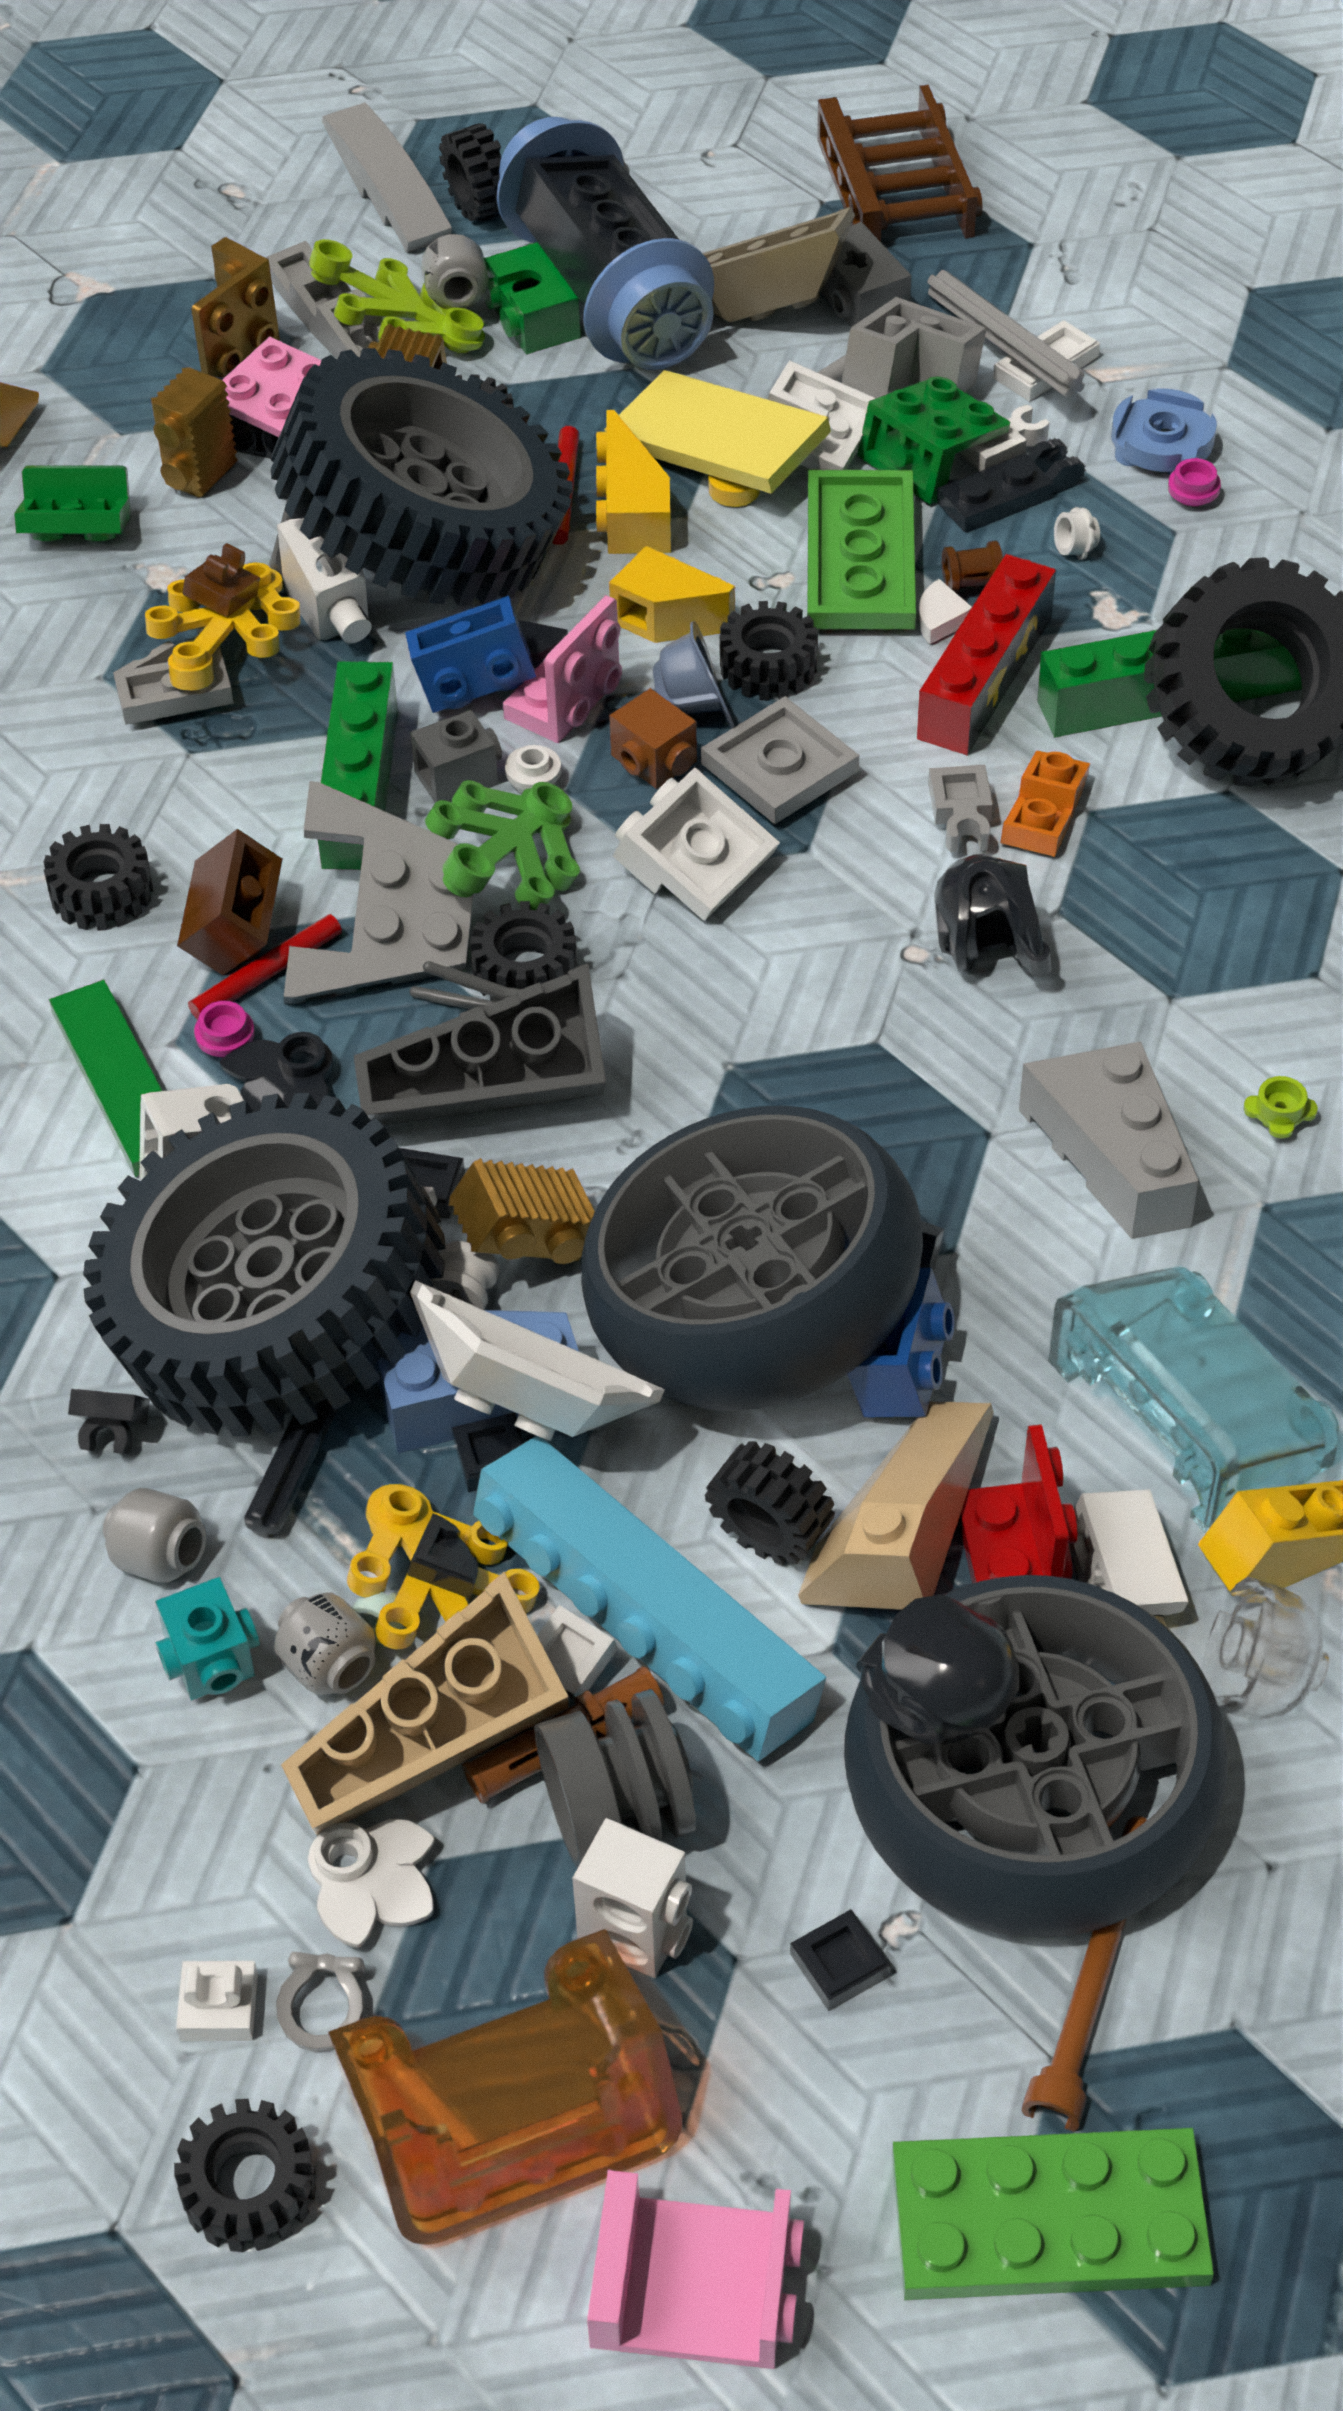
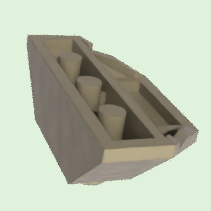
M845 208L829 215L703 253L710 263L714 275L713 314L729 322L747 317L751 321H757L771 315L778 308L792 305L793 308L798 309L816 301L820 296V290L832 274L855 215L852 208Z

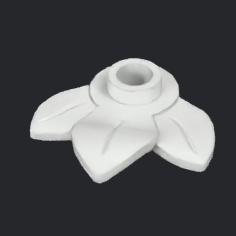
M387 1819L367 1829L347 1822L335 1823L325 1828L313 1841L308 1854V1863L312 1877L321 1886L317 1901V1911L323 1925L342 1943L359 1948L370 1936L376 1920L388 1926L405 1927L417 1924L431 1917L433 1914L431 1891L422 1874L414 1865L420 1862L430 1851L434 1844V1837L419 1825L402 1819ZM342 1855H351L357 1859L356 1863L348 1867H335L332 1865L335 1859Z

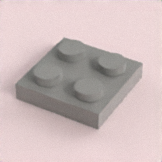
M786 696L701 747V764L774 824L859 771L860 755Z

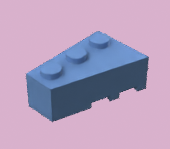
M485 1310L579 1351L566 1312ZM424 1327L417 1337L405 1333L399 1335L397 1339L406 1353L395 1365L383 1357L373 1365L381 1378L377 1383L397 1453L453 1440L452 1427L515 1413L518 1418V1413L495 1404L491 1415L456 1401L454 1398L459 1388L443 1379Z

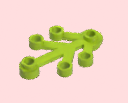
M320 239L314 243L309 265L312 269L311 274L317 281L328 285H335L342 280L374 297H359L350 293L339 295L334 316L340 322L351 326H358L363 323L365 315L386 316L382 320L378 333L379 340L386 325L391 324L395 328L401 326L404 330L408 328L414 332L420 330L423 334L427 332L433 336L439 334L444 340V346L457 353H467L482 347L485 339V334L482 330L484 326L483 320L474 312L464 308L453 307L446 309L438 306L428 296L424 283L419 295L407 275V266L402 262L392 258L381 259L374 279L350 266L353 256L351 250L345 245L329 239ZM401 318H413L418 321H405Z

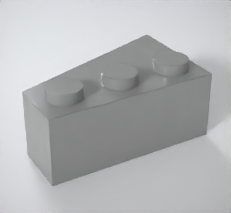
M1141 1041L1023 1064L1019 1102L1020 1113L1029 1123L1036 1121L1053 1140L1052 1149L1063 1161L1069 1158L1087 1179L1086 1188L1131 1239L1191 1228L1199 1180Z

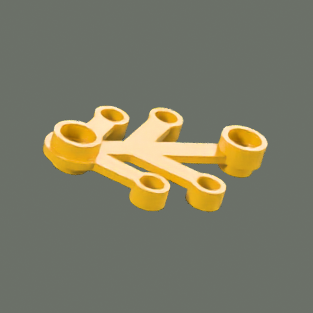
M253 562L245 564L243 569L260 577L258 594L229 617L208 607L199 608L202 604L183 595L184 579L173 581L168 585L169 606H155L145 612L147 634L152 638L167 639L179 632L206 626L193 642H183L173 648V654L168 658L169 679L172 686L187 691L199 690L209 686L214 680L212 654L233 628L237 630L246 642L247 652L250 655L265 658L279 652L278 630H292L301 623L299 602L293 598L281 597L278 594L283 586L282 576L279 572L271 569L264 563ZM249 609H263L268 614V624H260Z
M402 1484L385 1485L376 1489L368 1499L366 1519L373 1536L366 1551L360 1552L352 1558L347 1575V1585L353 1593L365 1598L384 1592L391 1571L389 1562L397 1547H403L411 1561L433 1513L450 1521L460 1530L459 1537L466 1544L473 1557H476L478 1563L492 1565L500 1562L505 1556L508 1542L505 1539L501 1540L498 1536L490 1534L480 1521L470 1526L433 1512L426 1496L413 1487ZM480 1539L491 1540L495 1545L485 1544ZM478 1567L477 1579L472 1594L477 1596L482 1594L485 1588L499 1575ZM510 1569L506 1571L505 1574L512 1588L519 1589L526 1594H516L525 1613L530 1612L535 1605L540 1588L537 1578L529 1571L523 1569ZM362 1571L372 1572V1573H374L377 1577H374V1578L366 1577V1576L362 1575L360 1572H362ZM406 1575L395 1601L386 1604L379 1613L375 1628L376 1637L381 1644L391 1649L409 1647L415 1640L420 1623L419 1613L428 1593L445 1622L458 1611L460 1613L469 1604L464 1596ZM397 1622L404 1625L406 1629H396L388 1623Z

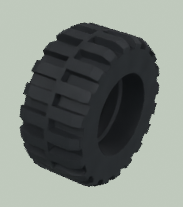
M1266 557L1249 558L1241 567L1235 562L1218 567L1210 577L1203 576L1172 607L1162 619L1163 624L1154 633L1150 642L1149 650L1154 655L1145 663L1144 680L1147 683H1154V689L1146 696L1150 713L1161 712L1164 719L1157 729L1165 742L1174 737L1183 747L1177 754L1183 761L1191 765L1198 759L1206 764L1203 774L1219 781L1226 774L1230 773L1233 774L1234 785L1251 787L1260 779L1267 786L1282 783L1293 774L1299 776L1311 769L1343 743V592L1341 590L1334 596L1324 587L1328 582V578L1315 570L1307 577L1299 574V563L1282 559L1274 568H1269V560ZM1238 628L1258 630L1278 640L1290 652L1298 666L1302 683L1299 708L1292 715L1278 719L1259 717L1240 708L1227 696L1219 683L1214 667L1215 642L1223 632Z

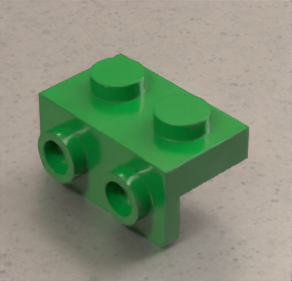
M27 465L22 470L24 500L14 512L16 533H32V539L38 541L58 540L63 538L64 534H84L86 540L106 541L115 538L116 534H121L131 518L128 470L123 465Z

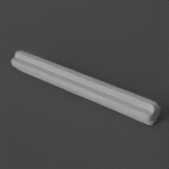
M941 270L937 276L931 274L928 278L927 283L930 285L928 294L960 319L985 327V338L1065 397H1071L1076 391L1080 393L1084 389L1085 384L1082 380L1085 374L1082 369L951 273Z

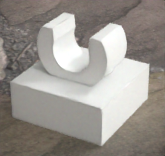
M182 1961L176 2024L180 2041H253L258 1980L255 1961Z

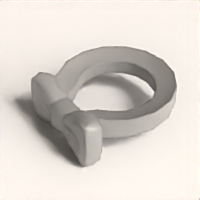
M291 1952L288 1962L293 1972L280 1988L276 2000L277 2019L286 2037L299 2048L312 2052L332 2051L347 2043L360 2027L364 2015V1997L357 1978H361L365 1972L364 1960L360 1957H335L328 1953L313 1955ZM316 1972L335 1973L348 1996L349 2010L344 2022L338 2029L323 2035H313L304 2032L297 2026L293 2018L295 1997Z

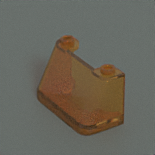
M606 1929L565 1944L558 1948L549 1958L544 1969V1984L548 2000L418 2049L412 2050L401 2024L388 2017L374 2016L364 2018L328 2032L339 2070L398 2229L407 2240L414 2244L422 2245L446 2241L607 2178L608 2170L623 2172L654 2160L668 2152L677 2142L682 2131V2114L662 2030Z

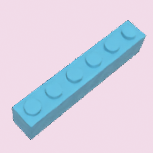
M535 1436L481 1469L473 1515L481 1522L482 1526L490 1534L498 1536L501 1540L505 1539L508 1542V1546L518 1553L535 1573L548 1579L572 1600L582 1614L593 1618L616 1638L628 1654L639 1658L661 1677L679 1698L687 1700L718 1727L726 1739L738 1744L759 1762L814 1722L827 1677L545 1439Z

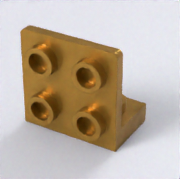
M223 237L211 246L217 288L196 302L191 309L201 372L225 378L269 337L280 341L269 259L227 237Z

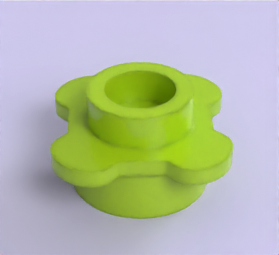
M1275 1076L1261 1084L1258 1096L1251 1095L1245 1099L1243 1109L1248 1117L1258 1118L1268 1128L1272 1136L1288 1138L1293 1134L1294 1127L1302 1121L1315 1119L1318 1107L1314 1100L1308 1098L1306 1088L1298 1080L1287 1076Z

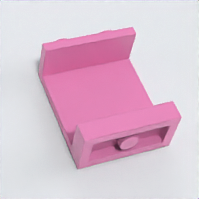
M608 2170L587 2318L590 2348L775 2369L777 2342L792 2343L797 2295L783 2293L785 2266L800 2268L804 2233V2220L790 2218L791 2190L776 2189L773 2212L641 2198L638 2173Z

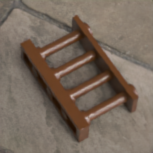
M929 84L919 85L918 111L852 120L850 115L844 116L837 97L818 99L817 141L843 208L851 207L855 217L852 225L862 222L881 242V231L887 230L888 224L955 215L965 239L975 237L976 217L982 216L983 212L981 191L978 186L973 187L946 126V114L943 103H936ZM918 130L923 138L863 147L861 143L855 144L854 139ZM928 158L932 159L935 166L933 168L874 176L872 171L866 172L865 167ZM943 186L947 195L886 204L884 200L877 199L878 195Z

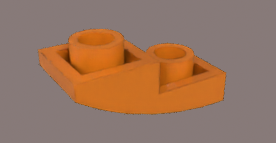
M1036 750L1021 777L1019 796L1003 823L1000 843L1055 857L1080 800L1089 774L1090 763L1075 760L1070 755L1062 752L1053 751L1046 753Z

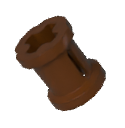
M997 540L988 541L986 547L955 551L952 546L944 547L941 556L944 583L956 594L963 588L985 586L1003 559L999 542Z

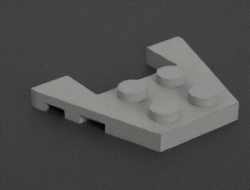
M309 781L304 838L364 845L352 951L346 953L290 946L284 989V1004L306 1002V998L335 993V996L357 992V988L391 982L393 985L435 976L423 970V964L426 961L451 967L459 971L465 970L473 895L467 898L457 896L449 891L443 883V864L457 843L320 782Z

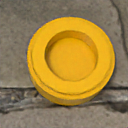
M708 475L709 494L714 501L728 507L744 506L756 500L760 494V490Z

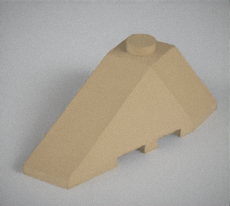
M929 1402L926 1417H917L816 1544L798 1594L801 1604L903 1609L916 1598L934 1595L994 1413L991 1403Z

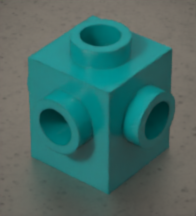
M220 1576L155 1601L165 1637L155 1642L159 1658L169 1681L181 1676L191 1701L208 1694L219 1695L237 1687L241 1681L255 1676L250 1650L260 1646L256 1628L246 1607L237 1611L234 1610Z

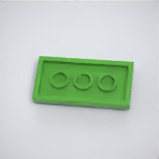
M808 470L807 616L809 615L813 619L814 627H817V629L915 630L913 470Z
M1193 2128L893 2142L892 2163L904 2300L1211 2286L1214 2274Z

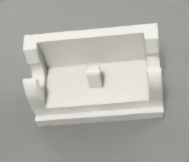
M1151 1490L1082 1493L1074 1509L1078 1532L1077 1543L1068 1544L1079 1581L1113 1592L1135 1603L1151 1615L1165 1616L1183 1612L1189 1601ZM1154 1616L1166 1626L1163 1617Z

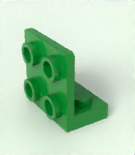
M939 376L930 377L925 381L895 390L892 393L868 402L862 429L863 435L857 456L878 470H913V493L927 503L933 504L937 502V488L948 484L955 454L1007 434L1011 422L996 413L991 405L978 401L957 388V385L952 380Z

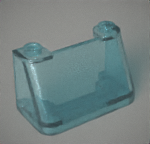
M1179 1265L1079 1286L1057 1299L1054 1308L1048 1362L1067 1383L1081 1375L1089 1386L1104 1379L1175 1456L1172 1476L1180 1485L1188 1480L1193 1484L1200 1505L1191 1510L1190 1518L1205 1534L1237 1491L1301 1485L1334 1464L1338 1447L1337 1434L1339 1433V1423L1333 1411L1324 1402L1316 1401L1220 1302L1213 1294L1207 1280L1196 1271L1191 1272Z

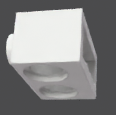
M605 1818L573 1876L578 1944L656 1978L667 1956L676 1959L681 1954L693 1925V1918L687 1916V1905L691 1897L692 1885L686 1882L685 1852Z

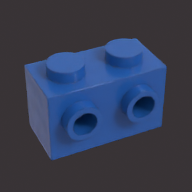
M509 596L405 632L410 658L432 713L444 709L462 708L475 698L498 690H513L522 685L524 681L536 677L530 650Z
M920 1268L911 1300L888 1338L868 1359L847 1374L864 1417H926L932 1390H938L941 1386L943 1374L942 1349L944 1341H950L953 1337L955 1321L952 1305L949 1302L943 1301L932 1268Z

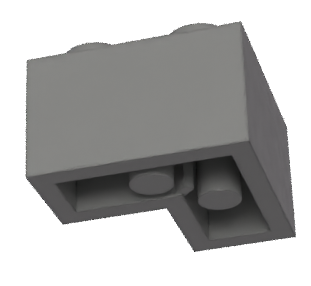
M895 297L850 328L841 383L874 398H878L895 390L903 389L908 385L911 386L925 381L930 377L939 376L952 380L957 385V388L966 392L976 385L986 328Z

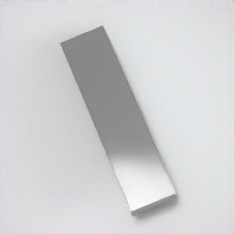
M366 102L322 117V123L361 197L369 196L384 226L392 225L406 253L428 247L437 238L451 234L452 227L420 172L389 128Z
M307 241L265 257L269 259L271 279L274 287L315 338L336 359H338L341 351L352 350L360 357L363 348H368L372 341L379 342L378 333L382 324L380 316L365 315L363 323L358 326L344 324L334 316L339 295L350 293L359 297L366 296L359 289L351 291L347 283L342 280L335 285H328L317 281L311 274L312 269L309 265L312 248Z

